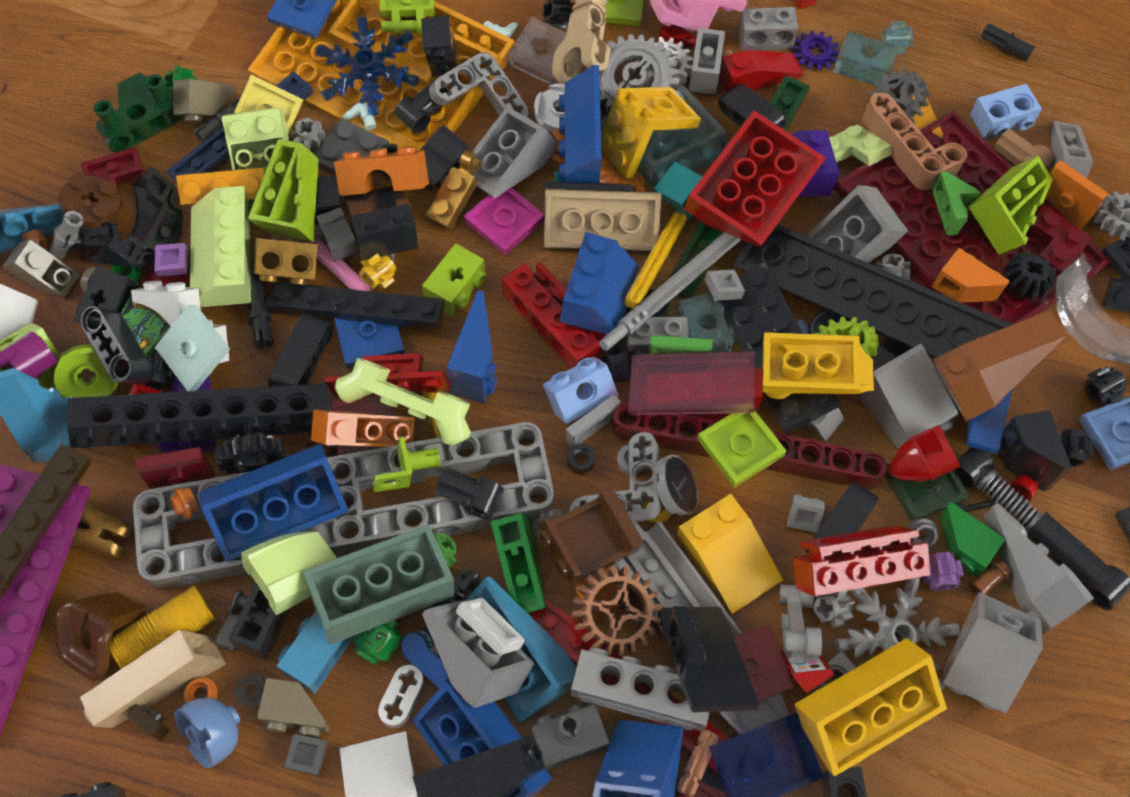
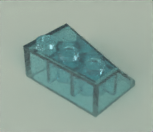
M683 84L676 88V92L701 118L698 128L653 130L638 166L640 173L653 189L674 162L694 172L713 163L726 147V131Z

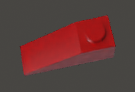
M745 50L722 57L719 79L726 93L739 83L755 91L780 84L785 76L793 79L803 77V72L793 53Z

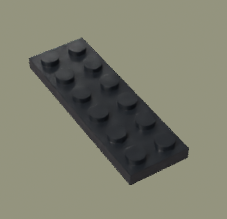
M765 262L738 276L745 290L742 299L718 300L752 369H762L764 333L803 334ZM791 393L784 399H774L766 395L785 434L842 406L836 394Z

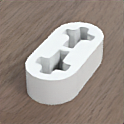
M404 665L395 672L378 708L379 717L383 724L389 728H400L405 725L424 688L423 674L414 665ZM410 674H414V679L417 682L416 686L410 685L405 694H402L404 684L401 678H408ZM398 699H401L402 701L399 705V709L402 712L401 717L394 716L392 720H389V714L386 711L387 707L394 708Z

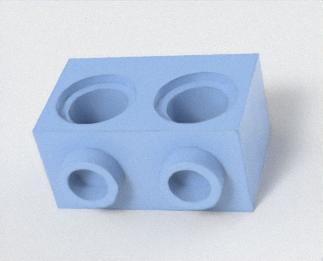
M1023 84L977 98L970 116L982 137L986 140L993 137L1000 138L1007 129L1012 131L1029 129L1035 124L1042 108L1028 85Z

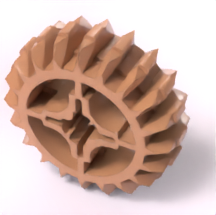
M616 565L609 567L608 576L603 568L596 570L599 581L592 575H588L585 580L590 588L584 585H579L577 588L578 592L584 595V599L575 597L572 600L573 604L582 606L581 610L571 613L572 617L582 616L583 620L582 623L574 626L575 630L586 628L588 631L582 636L581 640L587 642L594 637L595 640L591 648H600L604 644L603 650L609 652V656L614 646L617 656H624L625 645L631 654L636 653L637 646L635 641L643 647L647 646L648 641L643 634L655 636L657 632L649 625L650 623L659 624L661 622V618L652 616V611L662 609L661 604L652 605L651 599L656 598L659 594L657 591L650 593L646 591L652 582L646 580L641 584L638 583L642 575L639 571L629 578L630 569L627 566L621 569L620 575H618ZM617 583L616 591H613L609 601L593 600L601 587L606 584ZM627 587L637 596L641 611L629 604ZM619 603L621 605L619 608H623V612L629 614L617 616L614 619L612 617L613 614H610V609L605 607L614 606ZM591 610L605 618L606 635L595 625ZM625 620L639 621L637 628L629 636L616 639L617 631H620Z

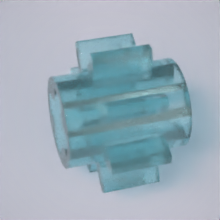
M891 21L889 22V28L882 30V47L889 49V54H905V47L913 45V29L911 26L906 27V22Z

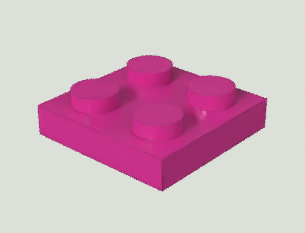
M510 188L496 198L488 195L464 216V221L506 256L545 221V215L514 189Z

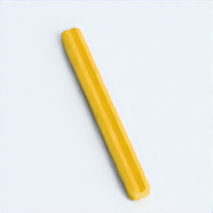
M674 212L625 296L624 304L626 307L633 309L644 300L685 226L687 217L684 214Z

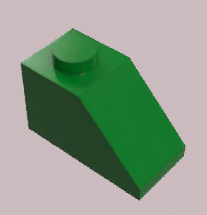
M952 502L949 503L939 516L947 551L950 554L953 553L955 561H961L964 573L974 575L977 578L987 568L1006 539Z

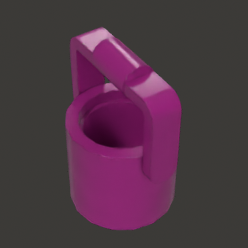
M33 331L28 332L0 352V367L5 364L8 369L14 368L33 378L38 377L57 363L51 350Z

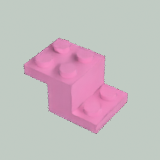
M649 0L658 20L662 24L667 26L677 25L689 32L698 31V28L708 29L719 6L726 11H732L733 9L743 12L747 5L746 0Z

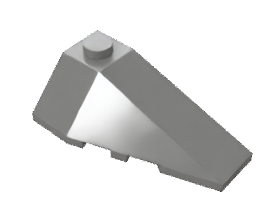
M997 503L984 515L987 527L1006 539L997 553L1000 560L1005 562L1011 570L1008 581L1020 610L1041 620L1042 635L1094 599L1076 575L1064 563L1058 567L1047 556L1049 550L1042 543L1037 545L1027 538L1026 529L1002 506Z

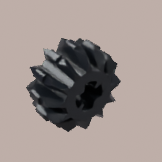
M1028 250L1023 254L1018 252L1004 267L1003 273L1005 274L1004 277L1009 280L1007 284L1009 285L1008 292H1016L1018 299L1025 296L1031 302L1035 298L1041 299L1045 297L1049 290L1052 289L1056 281L1054 276L1057 269L1050 267L1051 260H1043L1041 258V252L1034 256Z

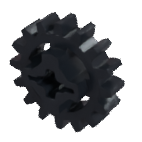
M263 433L234 436L231 439L232 441H222L223 445L216 446L215 451L216 466H219L220 471L227 470V474L253 471L286 458L282 439H275L274 435L265 437Z

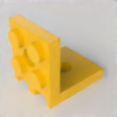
M672 87L618 88L601 133V151L625 178H633L653 130L698 128L701 118Z

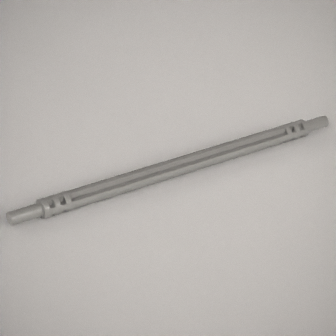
M725 232L638 306L617 322V327L599 341L601 348L608 351L625 335L630 336L741 239Z

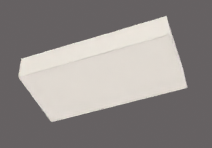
M483 598L461 602L455 611L498 655L519 650L525 642V639Z

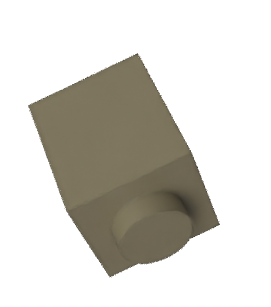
M194 79L173 81V115L185 116V121L202 122V117L214 116L236 92V85Z

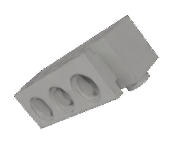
M590 648L589 651L581 650L571 687V696L580 698L581 702L592 705L596 704L599 707L666 725L682 726L688 731H692V729L704 731L709 712L694 713L690 710L679 675L675 674L674 669L662 665H656L655 669L642 666V661L628 656H623L622 660L608 657L609 652L599 648ZM606 674H612L618 679V683L608 686L601 681V677ZM638 683H645L650 687L651 692L641 695L635 690L634 686ZM672 691L678 692L683 696L684 702L675 704L669 700L667 694Z

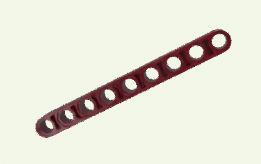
M623 403L614 412L613 432L618 438L630 441L637 433L648 432L653 435L660 448L711 458L697 440L699 433L719 421L632 403ZM628 418L631 419L634 423L631 425L622 424L620 420ZM658 424L662 426L664 430L654 431L650 428V426ZM687 430L693 433L694 436L684 437L680 432ZM772 432L787 452L784 457L765 468L849 486L854 481L865 489L871 490L884 477L887 471V462L880 454ZM802 455L811 456L815 462L805 461ZM833 461L841 462L844 464L845 469L837 468ZM864 467L873 469L876 475L868 474Z

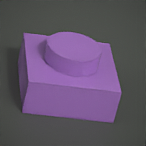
M185 243L155 245V272L158 277L187 274L188 249Z

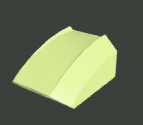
M307 531L282 535L241 552L242 566L248 575H251L276 615L310 597L303 575L304 570L337 559L319 532Z

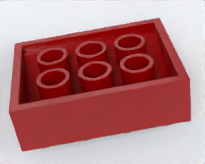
M754 110L688 195L684 210L712 228L761 247L823 164L826 157Z

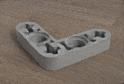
M486 52L478 53L443 74L429 88V95L435 103L447 105L479 85L499 116L508 106L523 116L528 117L526 104L495 58ZM485 64L487 68L481 69L479 65ZM459 72L468 76V85H464L459 81L457 76ZM493 75L494 78H493L492 80L488 81L487 78H489V77H491V76ZM451 84L452 88L447 93L442 94L439 91L440 88L443 89ZM493 84H499L503 87L504 96H499L495 93ZM509 98L510 102L504 104L503 102Z
M640 432L631 438L628 446L630 489L615 491L632 522L653 519L659 515L662 508V502L655 487V483L659 482L658 474L655 475L654 473L657 461L660 460L659 446L652 434ZM644 443L648 444V446L645 449V455L648 460L643 459V456L640 452V449H642L643 447L642 444ZM650 469L653 471V475L648 481L641 482L637 480V476L642 470ZM599 494L582 496L575 499L569 511L597 499ZM649 498L651 502L648 503V508L643 509L641 505L645 503V499ZM632 500L634 505L630 506L629 501Z

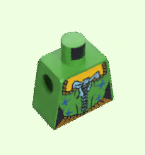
M130 297L121 314L146 357H148L152 353H158L155 346L171 326L155 310L146 305L134 303L132 297Z

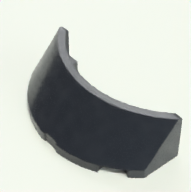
M151 166L137 176L131 183L137 208L136 222L132 234L118 242L119 239L111 237L106 242L104 248L92 256L91 262L123 267L146 266L155 262V245L175 244L182 228V210L177 208L174 198L177 190L174 184Z

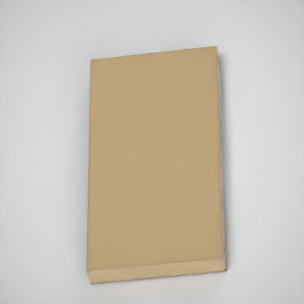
M546 189L544 248L580 249L585 232L617 240L624 250L652 251L659 239L661 193Z

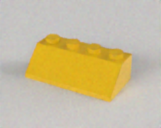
M908 638L794 704L804 732L834 777L947 709L931 655Z

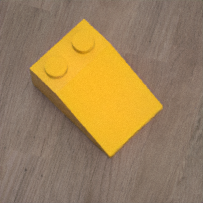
M729 494L679 526L676 540L731 616L783 582V578L750 518L732 494Z

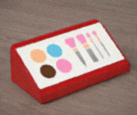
M781 650L788 669L805 693L811 692L834 674L822 654L821 656H806L805 654L804 664L790 663L789 651Z

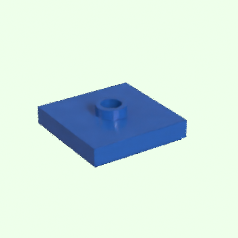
M276 0L267 15L269 23L317 39L337 0Z
M334 318L346 368L354 367L356 359L362 358V356L405 354L397 325Z

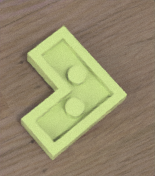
M858 124L829 137L836 162L853 155L870 166L892 155V146Z

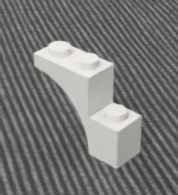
M150 281L143 283L144 288L131 290L134 303H140L155 310L170 326L175 323L189 304L197 305L201 310L199 289L185 287L183 282L169 283L166 286H162V281ZM208 319L228 345L226 325L213 324V321ZM229 352L224 356V358L219 362V364L229 361Z

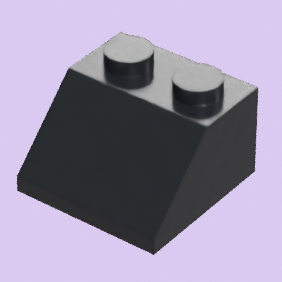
M1050 410L1014 416L1004 428L999 451L996 455L1002 460L1004 468L1017 476L1022 474L1030 475L1029 478L1037 481L1039 489L1048 491L1071 469Z

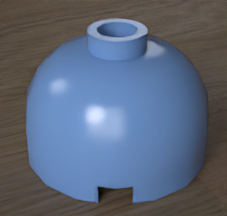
M203 697L184 704L174 712L175 722L181 737L187 734L191 742L187 748L203 767L208 769L219 764L232 753L237 745L239 737L237 724L240 722V718L232 705L226 707L220 700Z

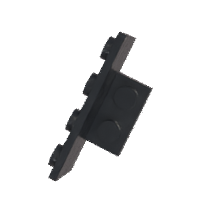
M673 606V608H662L658 611V617L661 618V626L692 712L758 709V698L721 607Z

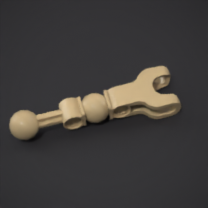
M575 0V5L572 7L573 13L569 18L566 37L556 49L553 58L552 73L560 84H565V82L577 76L584 65L588 68L593 65H599V71L607 68L611 49L603 41L606 23L605 6L608 0ZM565 63H567L566 74H565V71H564V64H565Z

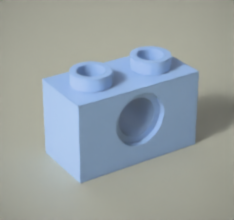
M595 356L579 361L577 366L566 372L555 374L551 380L543 384L554 414L566 424L592 411L612 395L619 396L608 366ZM583 383L581 389L577 391L579 385Z

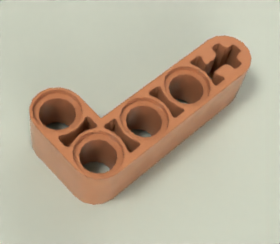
M878 92L871 96L862 116V121L872 134L892 146V155L890 157L916 188L921 190L932 189L941 171H947L956 177L967 157L964 147L957 143H947L934 149L890 95Z

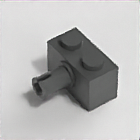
M586 703L577 704L570 707L566 715L556 718L555 714H549L537 719V725L531 726V733L534 736L535 742L541 748L542 763L546 771L608 749L609 740L596 704L588 707Z

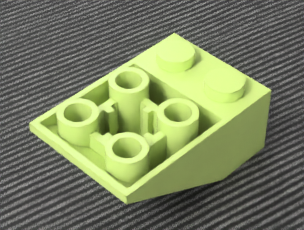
M283 106L222 116L232 170L265 167L266 172L277 140L289 141Z

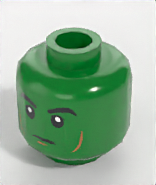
M392 620L354 635L353 641L357 646L355 652L375 665L379 661H388L403 640L402 633L397 629L400 623Z

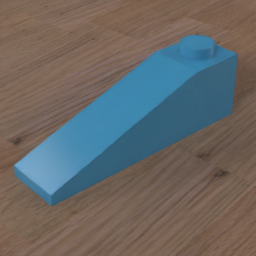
M59 204L0 210V254L14 249L18 243L22 242L21 236L26 232L43 230L46 236L54 233L55 228L64 219V214L61 212Z
M14 368L0 372V415L22 451L32 462L49 461L61 443L69 447L70 441L67 428L68 398L60 396V391L53 387L48 390L41 387L39 380Z
M486 577L469 595L468 599L483 598L525 639L521 650L534 662L518 693L504 698L520 724L565 696L571 690L577 667L566 651L491 577Z

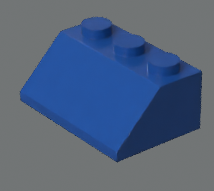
M585 232L563 299L560 322L609 334L617 327V322L625 316L627 309L624 304L625 296L635 281L639 265L614 239Z

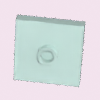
M190 304L155 346V349L187 391H196L230 350L197 305Z

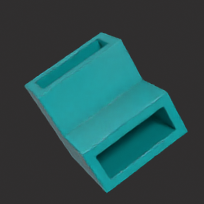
M674 162L654 190L656 193H661L663 201L672 205L674 212L684 214L687 220L690 221L693 215L684 210L688 195L701 180L702 176Z

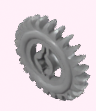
M629 34L627 41L622 36H619L618 44H615L613 41L608 42L611 49L608 66L606 69L599 71L600 104L607 101L605 112L611 109L618 88H645L647 70L650 67L655 75L651 87L678 88L679 81L675 78L679 76L680 72L674 68L677 65V61L669 59L672 55L670 50L662 51L664 43H658L655 46V38L651 37L648 41H644L643 34H640L637 40L634 39L633 34ZM641 59L640 62H631L624 67L622 82L618 86L614 79L617 67L626 60Z

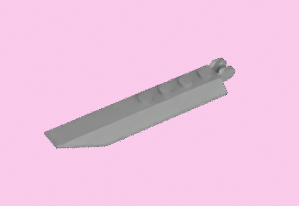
M661 521L657 522L648 532H644L637 522H633L644 543L638 552L614 564L618 571L621 572V569L627 566L630 569L629 578L639 571L642 575L638 583L641 584L646 580H650L652 584L646 589L647 593L657 591L659 594L656 598L651 599L652 605L661 604L662 608H673V606L721 607L732 636L742 634ZM652 611V616L658 617V611ZM661 623L657 624V626L659 627V629H660V630L662 631V633L664 634V631H663V628H662V626H661ZM782 694L759 701L757 710L719 712L773 768L801 749Z

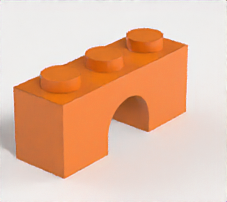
M414 146L399 147L397 152L387 153L386 148L370 151V155L361 156L360 151L343 153V158L334 161L339 196L367 194L374 190V174L376 170H383L390 176L393 191L422 189L429 184L424 150L415 151Z

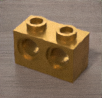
M255 238L253 274H259V280L277 282V276L289 277V283L307 285V279L315 280L318 244ZM266 252H273L277 256V265L272 269H267L262 264V256ZM297 255H302L307 260V266L301 272L295 271L292 267V260Z

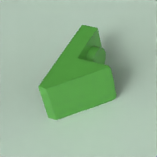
M941 171L932 187V191L946 235H958L963 224L967 221V210H970L969 206L979 198L980 192L949 172Z

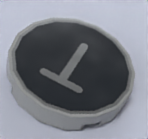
M671 454L658 460L654 473L655 475L658 474L659 482L655 483V487L660 501L672 515L678 514V517L681 518L691 515L698 506V489L691 469L678 455Z

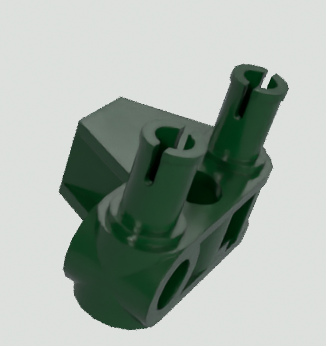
M139 72L118 83L119 108L113 110V106L108 100H100L94 105V111L99 118L96 130L102 137L106 147L115 153L128 150L176 125L182 118V116L173 115V91L165 87L163 78L158 74H152L147 77Z

